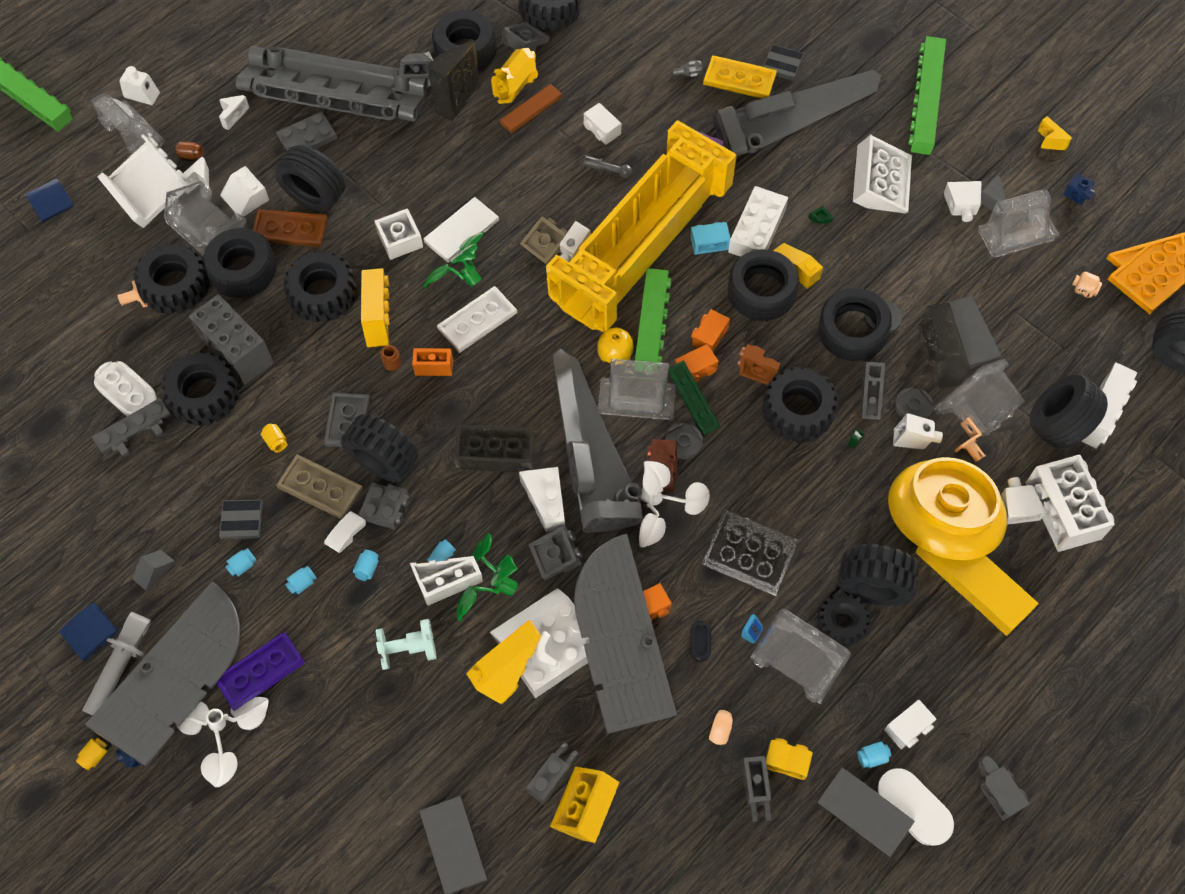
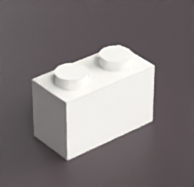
M600 103L584 113L583 124L585 128L591 130L596 138L605 145L621 135V122Z
M918 700L889 723L884 731L901 750L905 746L911 748L919 741L917 737L921 733L926 735L934 728L932 724L936 718Z

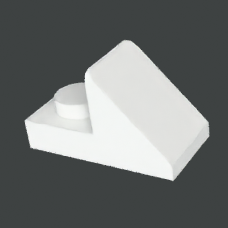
M241 95L219 100L224 110L219 116L223 128L229 130L249 109L246 96Z
M201 157L183 173L186 176L184 180L189 184L184 190L186 193L194 188L198 182L209 188V169L205 159Z

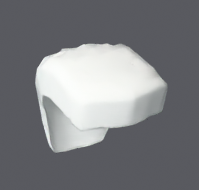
M544 631L541 633L542 637L534 655L537 661L556 666L558 661L545 652V645L550 634Z

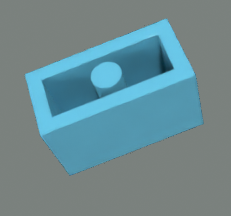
M716 222L709 225L691 227L690 237L695 255L729 250L731 238L727 222Z

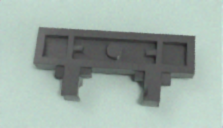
M158 398L95 434L92 438L102 454L111 449L113 451L118 449L125 458L130 455L125 445L130 438L151 428L157 438L163 436L164 432L159 425L163 424L162 420L171 414L161 398Z

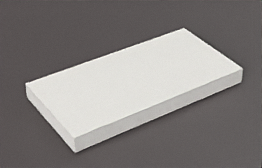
M474 197L423 240L424 243L449 263L456 255L463 251H460L459 247L466 239L482 231L485 233L499 221V217Z
M494 286L438 324L437 328L460 353L517 314V309Z

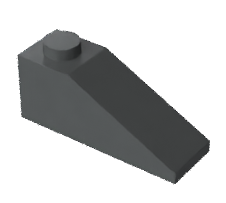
M863 362L861 380L862 419L881 420L885 363Z

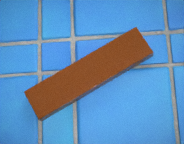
M550 84L500 119V124L512 134L561 99L562 93Z

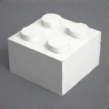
M408 208L375 220L377 233L390 260L423 248L421 235Z

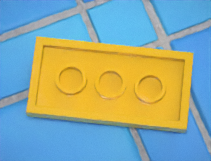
M712 55L703 85L763 99L770 96L777 70Z

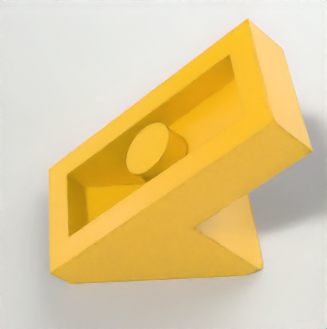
M1048 116L1042 119L1037 130L1045 137L1041 148L1066 150L1072 137Z

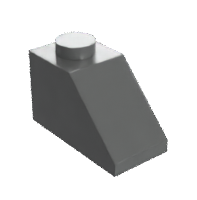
M424 53L408 54L400 60L399 77H431L433 61Z

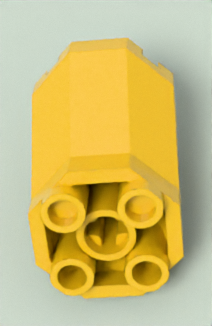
M529 48L516 49L501 69L494 70L496 76H492L491 79L494 97L499 98L497 100L499 104L512 103L527 83H532L537 78L536 54L534 51H530Z

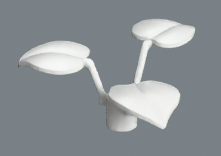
M645 461L643 488L640 499L648 503L647 507L654 514H647L641 523L639 546L646 547L658 542L665 533V521L662 518H658L659 513L653 505L660 504L663 498L686 503V513L696 515L702 512L708 504L710 495L707 487L699 482L691 484L686 491V499L661 494L663 491L662 487L667 486L670 482L671 475L668 467L659 462Z
M254 697L235 711L231 708V714L235 718L228 716V714L223 715V712L219 709L209 711L207 705L200 702L180 726H177L182 733L187 735L197 734L201 730L202 725L206 726L207 724L214 731L219 754L211 753L207 755L201 764L202 775L214 787H220L228 783L236 773L238 766L234 753H223L219 731L225 727L226 720L231 722L237 721L239 727L245 730L255 729L260 726L266 716L269 704L267 698Z

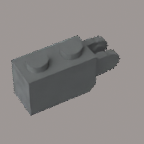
M565 742L555 754H551L526 787L527 792L543 805L547 803L570 772V766L579 755L577 751H574L569 755L566 762L560 759L568 747Z
M765 756L743 758V779L747 807L750 806L752 822L758 821L756 806L763 805L765 820H771L769 805L771 792Z
M989 756L983 757L978 762V770H980L984 777L980 783V788L1003 821L1030 804L1027 801L1026 793L1018 788L1014 782L1015 778L1009 770H1006L1004 766L999 768L992 757L990 758Z

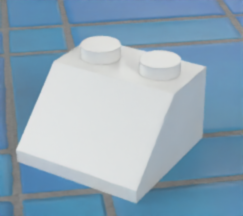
M246 166L230 175L221 193V197L240 219L269 201L265 187Z

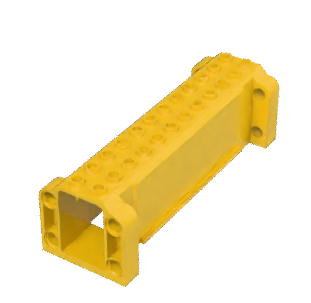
M677 120L668 130L667 154H662L578 248L579 252L574 258L568 262L556 254L546 265L549 297L565 313L590 329L601 332L607 331L617 320L618 303L699 211L710 195L722 197L732 186L737 154Z

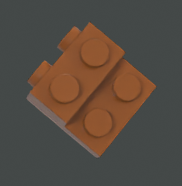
M747 344L746 348L742 347L737 366L740 367L739 375L768 385L770 381H773V377L778 374L780 363L772 358H765V350H762L760 347Z

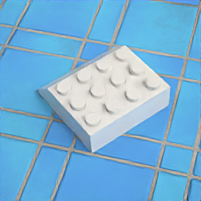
M558 588L490 632L496 642L500 644L525 622L531 620L540 635L544 631L550 634L545 645V652L558 661L557 665L552 666L539 662L533 654L525 666L526 671L524 675L520 676L535 698L588 663L584 644L590 643L589 637L582 639L575 614V606L569 597Z

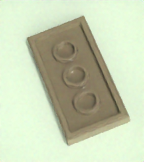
M296 454L276 484L278 489L340 519L347 515L363 490L362 485Z

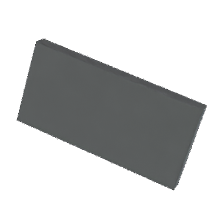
M972 296L937 306V310L966 369L1001 359L1002 355Z
M843 767L817 802L889 857H891L915 822V820Z
M461 796L420 810L419 812L444 893L453 894L487 881Z

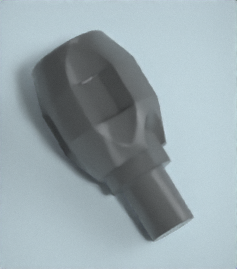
M699 60L688 61L681 68L673 69L674 76L681 74L689 77L698 76L703 73L702 62Z

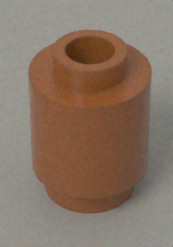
M180 141L175 147V153L179 159L197 160L202 157L203 148L202 145L196 142Z
M392 345L385 346L382 349L381 359L385 369L389 371L397 370L402 363L398 349Z

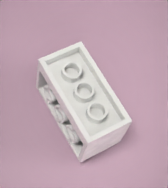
M1081 455L1037 466L1026 481V485L1034 487L1046 511L1042 519L1058 552L1102 540L1115 525L1112 514L1108 512L1105 506L1104 497L1099 494L1096 481L1091 477L1088 465Z

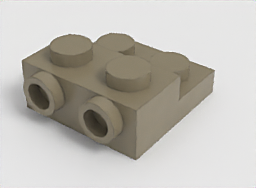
M541 216L520 244L547 265L558 252L561 254L559 245L568 231L563 227L558 229L556 227L557 223L550 217L546 219Z

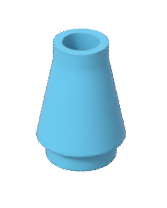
M444 539L438 543L427 561H445L454 555L453 553L456 549Z

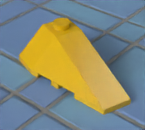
M531 620L520 626L482 657L466 673L477 691L500 704H503L516 691L520 676L524 675L526 671L525 666L529 658H532L542 637Z

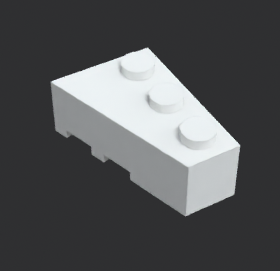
M558 467L520 471V481L545 531L550 532L561 526L565 527Z
M474 556L448 559V561L436 562L434 560L429 561V563H410L427 606L466 590L469 586H475L483 582Z

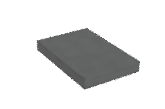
M332 393L324 438L325 446L342 447L341 438L354 419L361 414H368L370 395Z

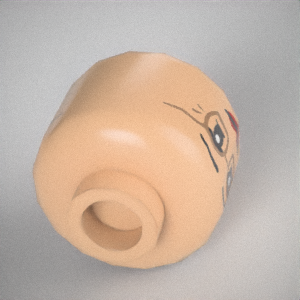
M1083 272L1080 276L1076 275L1072 285L1075 286L1074 292L1076 294L1091 298L1093 295L1096 296L1102 283L1098 276L1089 272Z

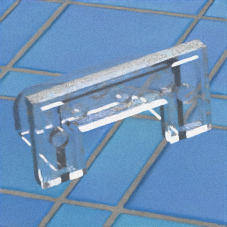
M100 94L90 100L99 116L97 117L98 121L108 132L116 127L130 155L146 142L141 137L142 134L148 139L152 137L158 143L157 148L165 144L164 139L126 100L121 102L107 94Z
M1046 188L996 203L988 223L980 225L978 228L993 258L1059 238L1060 235L1050 219L1051 196Z
M611 359L610 378H601L598 414L673 420L675 385L667 383L669 363Z
M1003 359L982 365L935 407L934 411L937 415L953 412L962 421L970 417L982 435L980 437L1000 428V423L1013 416V411L1024 402V399L1003 370L1009 364Z

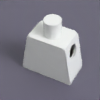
M133 66L126 68L120 79L123 96L153 105L160 92L147 73L136 71V68Z
M981 181L947 182L944 196L952 215H961L964 222H969L973 219V215L977 214L981 204Z
M575 221L559 245L562 253L560 257L570 262L579 252L578 248L591 235L590 230Z
M907 413L894 428L893 446L925 449L931 442L941 443L943 433L935 431L934 421Z
M1019 477L1009 479V488H1006L1001 495L1007 512V525L1040 521L1046 511L1032 485L1021 486Z

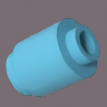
M247 548L226 561L228 565L225 567L232 576L236 574L239 577L253 567V563L257 560Z
M364 550L353 569V572L356 574L355 577L362 581L371 579L378 565L379 555L373 551Z
M306 566L304 569L300 568L286 578L288 583L285 585L292 594L296 592L299 595L314 584L313 581L317 578L312 570Z
M880 741L861 748L857 755L863 768H872L889 762L891 752L888 745H884Z

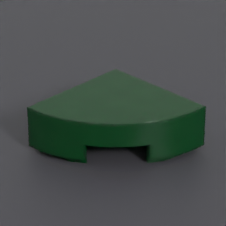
M824 206L811 212L808 216L810 220L820 224L830 223L834 219Z
M859 429L856 430L851 436L848 445L853 449L856 448L865 436V433Z

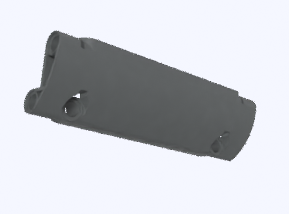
M251 46L248 52L249 65L236 79L237 89L254 92L260 97L384 120L399 118L412 122L416 121L421 111L428 87L427 77L400 78L398 68L275 46L269 48Z

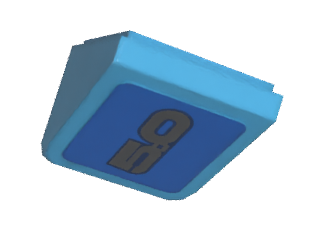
M756 615L750 616L741 634L742 638L753 644L756 643L763 630V625Z

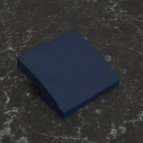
M57 178L25 194L42 222L74 207V204Z
M92 603L73 617L59 632L81 660H88L100 646H106L108 643L106 641L107 638L112 639L118 630L96 603Z

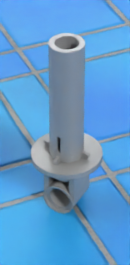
M131 612L124 623L118 639L107 638L106 641L113 643L110 646L114 650L82 711L94 715L113 693L131 656L136 657V654L144 656V653L138 650L137 647L151 624L150 619Z

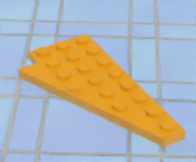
M1185 232L1110 253L1106 259L1118 269L1109 276L1108 280L1147 313L1151 314L1185 285Z

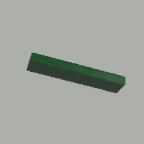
M683 360L668 368L667 372L698 429L701 431L702 436L719 428L718 421L685 361Z

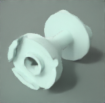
M429 619L420 621L421 631L407 633L406 638L386 642L383 629H376V636L379 641L376 642L378 654H381L383 657L381 658L383 670L390 668L389 654L409 650L410 654L425 651L428 661L436 659V649Z

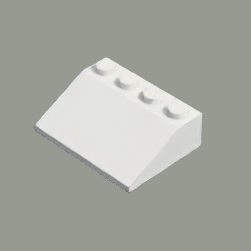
M872 135L868 136L857 146L853 202L869 209L907 213L912 155Z

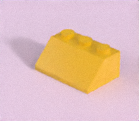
M575 766L550 827L577 839L595 843L613 797L616 794L619 782L603 771Z

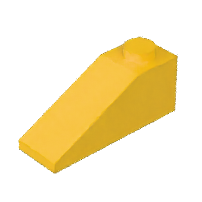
M786 243L773 250L786 256L794 264L798 271L799 282L807 289L820 280L823 267L812 256Z

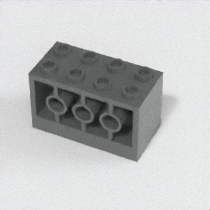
M219 294L188 316L199 338L214 354L220 355L223 360L229 363L235 376L244 385L274 363L264 340Z

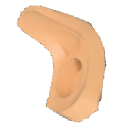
M719 710L715 716L709 739L717 745L726 744L733 722L730 712Z

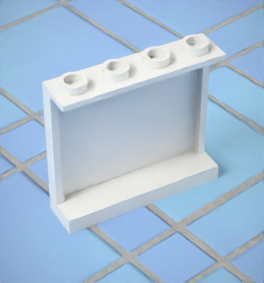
M142 134L141 137L146 142L109 177L102 172L98 178L131 219L144 228L184 191L189 184L184 180L186 176L180 170L177 171L175 169L177 167L171 159L167 160L166 157L168 155L161 148H157L158 143L152 137L148 139Z

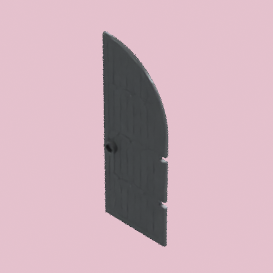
M627 534L620 535L605 542L587 559L578 576L574 598L575 614L582 639L589 637L590 643L584 644V649L593 683L595 686L601 684L603 689L596 691L607 734L677 716Z
M212 581L86 722L85 726L142 765L147 766L174 734L175 730L170 728L173 723L180 726L206 696L207 692L202 690L203 687L206 685L212 689L229 668L236 655L240 641V622L236 608L225 591Z

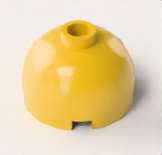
M621 328L608 329L599 337L597 344L598 356L603 362L606 361L613 366L623 365L630 360L634 352L632 337Z

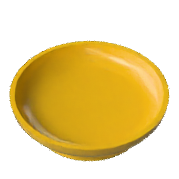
M936 458L919 462L904 469L890 487L888 504L894 522L910 541L929 553L948 559L971 560L988 555L1000 545L1004 538L1008 520L1006 508L998 488L984 471L969 462L956 458Z

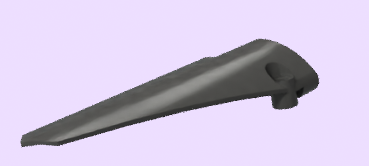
M870 70L792 94L790 91L756 100L734 110L733 106L719 109L713 115V125L718 138L724 141V147L737 154L736 156L755 153L759 149L877 92L882 75L874 70ZM750 140L755 141L757 146L752 145Z
M559 349L552 355L572 489L574 493H577L583 532H607L638 525L643 521L641 503L639 502L642 489L638 484L631 482L592 396L578 359Z

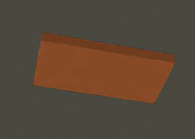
M258 209L253 231L259 232L269 243L321 247L328 217L325 214Z

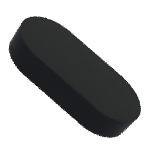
M704 621L695 622L690 631V654L697 662H705L711 655V628Z

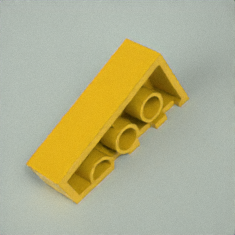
M383 268L362 270L361 323L367 347L389 345V302L387 301L389 299V290L386 288L389 286L388 275L385 276Z

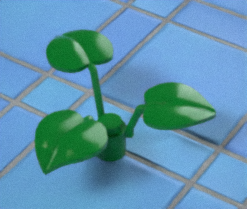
M484 231L466 239L459 247V250L463 251L451 260L452 264L461 261L464 263L465 267L461 270L462 274L448 264H445L435 269L427 277L424 288L426 289L428 284L438 280L448 271L458 275L461 280L465 279L470 287L477 284L482 278L475 270L472 259H475V252L478 247L476 243L484 236Z
M487 533L477 544L472 556H474L476 563L481 559L482 562L495 572L491 579V585L495 589L469 586L462 593L457 603L456 614L460 622L461 618L474 604L477 591L494 592L496 594L502 592L508 596H512L516 591L518 583L508 578V576L518 570L512 557L508 554L505 555L496 568L485 559V554L489 551L492 542L490 533Z

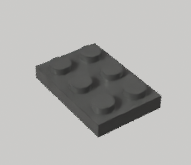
M322 111L276 132L286 152L289 148L297 145L317 149L338 139L337 134Z

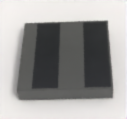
M772 44L763 67L777 70V77L794 81L804 53Z
M223 501L220 539L260 538L263 501Z

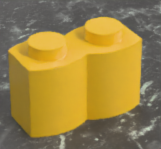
M776 738L771 740L765 758L767 769L805 780L813 752L809 751L808 747L797 744L795 747L789 745L788 741Z

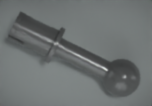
M585 155L583 166L597 169L598 172L601 168L619 173L623 178H629L633 173L629 165H622L620 167L602 162V158L597 159Z

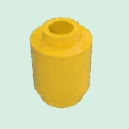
M268 424L262 429L261 436L271 450L278 453L287 447V439L278 425Z
M91 738L79 752L76 762L88 771L92 767L95 768L108 752L106 749L108 744L100 738L96 740Z

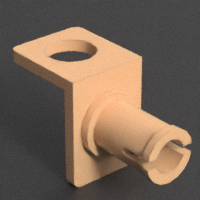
M135 280L132 281V291L117 295L122 306L136 300L140 301L143 308L148 306L142 300Z
M968 417L961 423V426L971 439L961 444L954 451L958 452L961 449H966L976 463L986 455L976 444V439L982 434L970 417ZM967 424L971 426L973 432L968 428Z

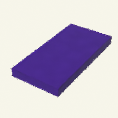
M283 632L227 669L217 681V685L233 711H235L304 665L305 661L287 634Z

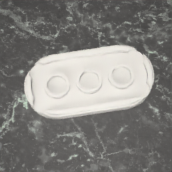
M106 362L95 372V387L126 416L157 400V395L153 388L123 362Z
M892 769L880 778L878 794L915 820L909 832L917 841L928 846H937L943 844L951 837L954 829L951 813L911 772L904 769Z

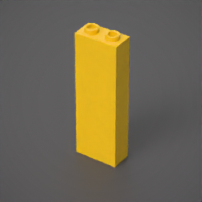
M919 546L915 552L1006 636L1039 604L987 556L971 560H954L934 555Z

